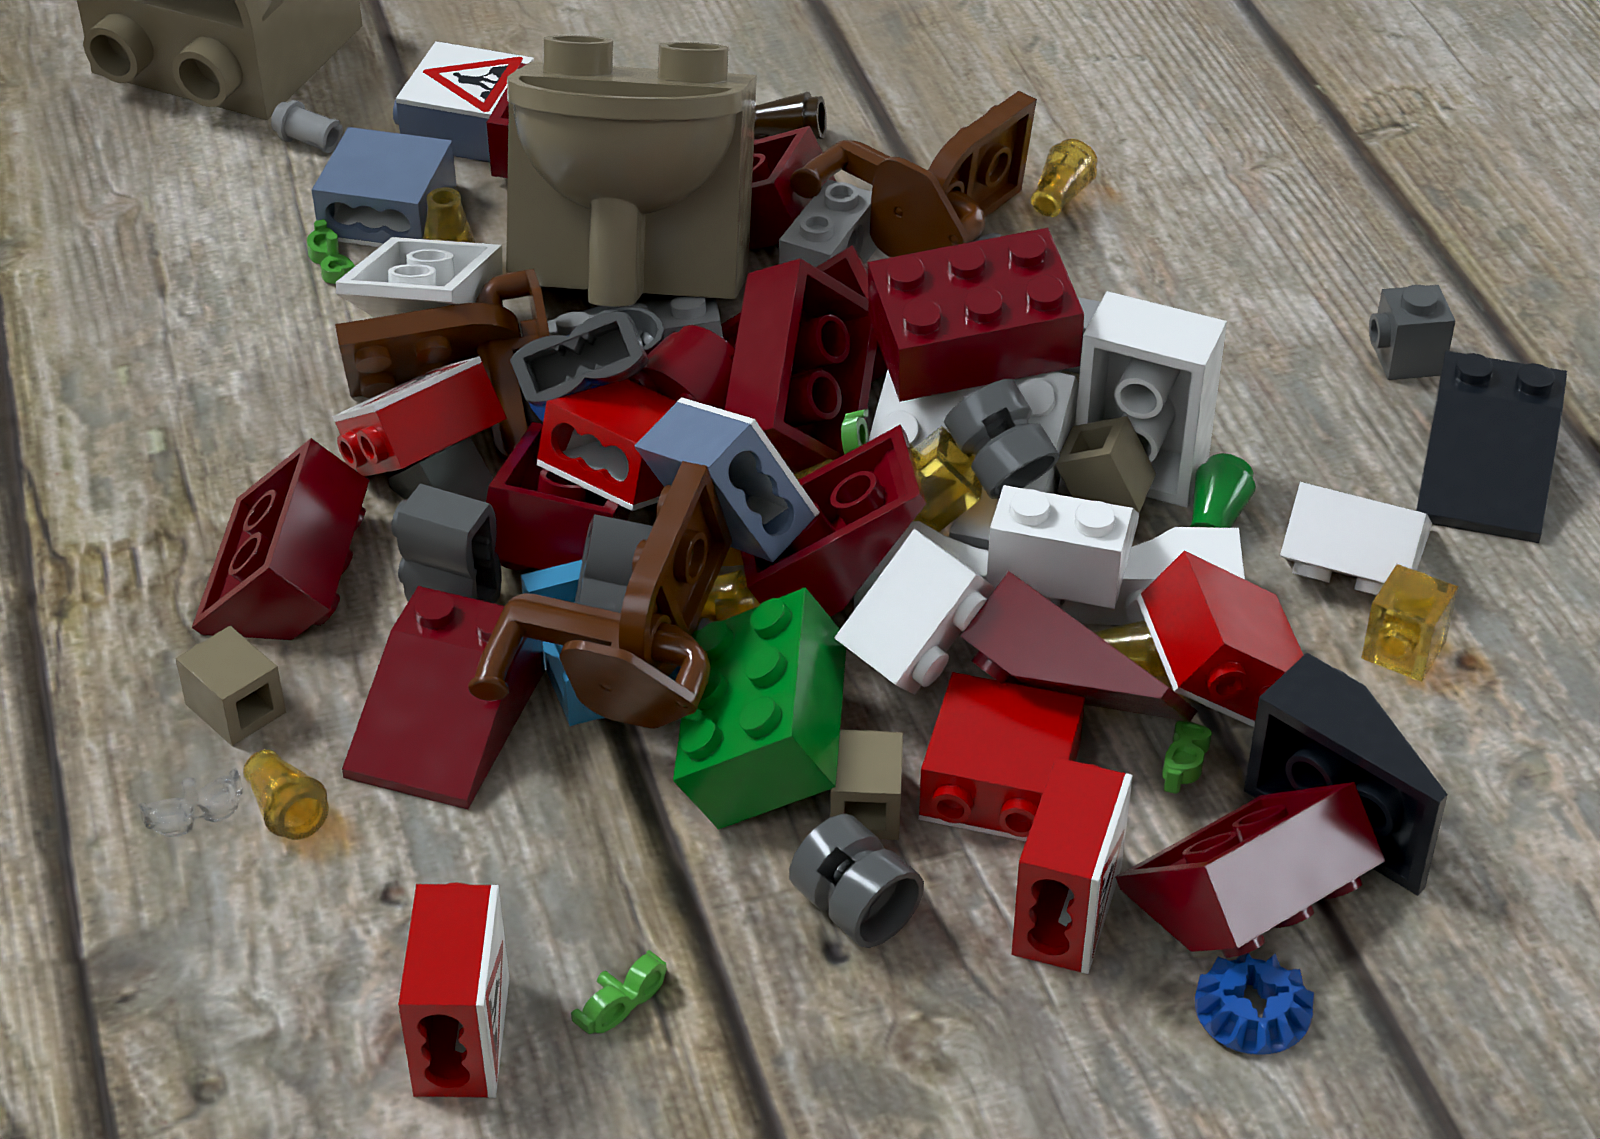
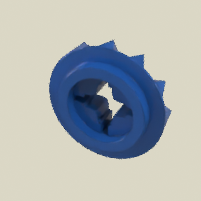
M1249 953L1238 956L1237 959L1230 961L1218 956L1211 970L1206 974H1200L1195 994V1010L1204 1029L1224 1046L1247 1054H1273L1294 1046L1307 1033L1312 1022L1314 992L1307 990L1303 985L1301 969L1287 970L1281 967L1276 953L1266 961L1253 959ZM1247 985H1253V989H1257L1260 998L1267 1000L1262 1018L1258 1017L1257 1008H1253L1251 1001L1243 998Z

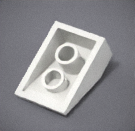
M391 237L336 281V294L374 318L449 305L475 303L483 285L493 277L503 274L502 245Z

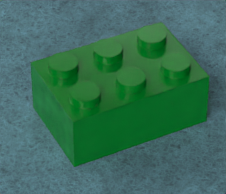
M806 587L780 598L766 600L755 608L722 621L711 622L702 629L693 632L692 637L708 655L711 670L708 684L696 712L681 718L673 781L718 830L836 787L847 647L834 638L840 630L839 627Z

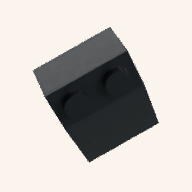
M1445 350L1416 511L1426 513L1434 525L1539 543L1563 410L1567 371L1548 368L1536 363L1524 364L1488 358L1476 353L1464 354Z
M1306 653L1259 697L1244 792L1257 798L1267 794L1354 782L1385 860L1372 869L1418 896L1426 887L1448 794L1364 684L1351 678L1343 671Z

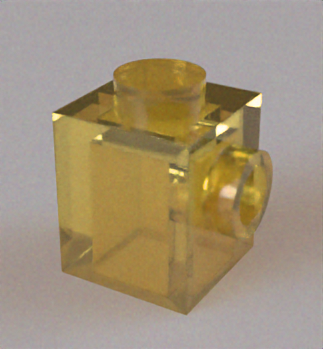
M943 426L939 427L916 447L910 444L927 503L913 521H920L937 532H940L980 501L983 488L971 468L975 456L973 454H963L952 435Z
M1396 564L1372 602L1361 659L1423 682L1446 643L1458 586Z

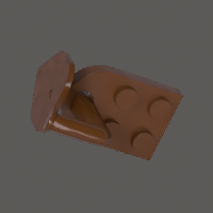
M1017 91L999 105H994L986 114L972 124L961 128L942 147L928 170L904 158L890 157L864 143L842 140L812 159L803 168L795 170L791 175L790 185L797 195L803 198H813L821 192L822 183L841 170L873 185L869 234L877 248L889 257L973 242L985 229V217L1022 191L1037 99Z
M534 269L509 272L493 277L483 285L475 303L449 305L335 324L351 398L364 396L371 399L436 368L480 356L507 419L491 426L497 453L507 460L527 431L519 382L510 359L520 348L529 342L550 336L542 292ZM529 296L532 319L520 321L523 336L521 337L518 318L512 311L503 307L502 300Z
M682 461L672 485H666L663 488L657 504V519L647 540H641L635 549L632 560V575L626 589L621 613L537 594L524 593L515 596L503 608L480 657L475 678L471 679L468 684V690L472 696L485 701L500 700L507 696L509 687L505 680L508 670L523 637L563 646L559 656L577 698L584 706L600 716L631 725L656 729L695 713L708 684L711 666L707 653L694 640L692 635L732 544V538L708 467ZM679 666L681 668L674 681L668 676Z

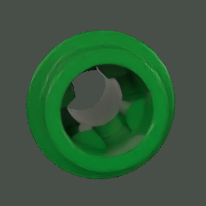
M1220 453L1212 455L1207 459L1206 463L1198 467L1195 475L1193 514L1190 527H1232L1256 489L1253 470L1245 460L1235 455Z

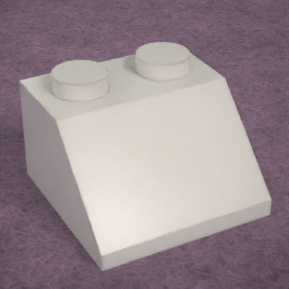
M1300 482L1280 556L1295 562L1293 574L1329 583L1332 572L1357 578L1354 590L1392 599L1395 588L1410 591L1432 522L1426 513Z
M1004 485L990 526L987 582L997 587L1007 572L1010 571L1043 596L1115 609L1136 532L1139 513L1130 507Z
M914 529L834 638L893 684L915 695L921 686H929L943 672L949 659V655L946 653L961 631H965L988 600L986 597L994 586L952 554Z

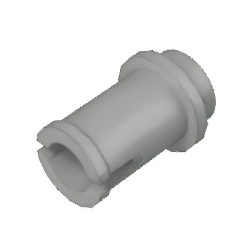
M298 100L279 103L272 114L271 127L278 133V137L281 140L291 142L293 139L317 147L323 152L331 153L336 149L342 138L343 126L339 120L330 119L306 110L304 104Z

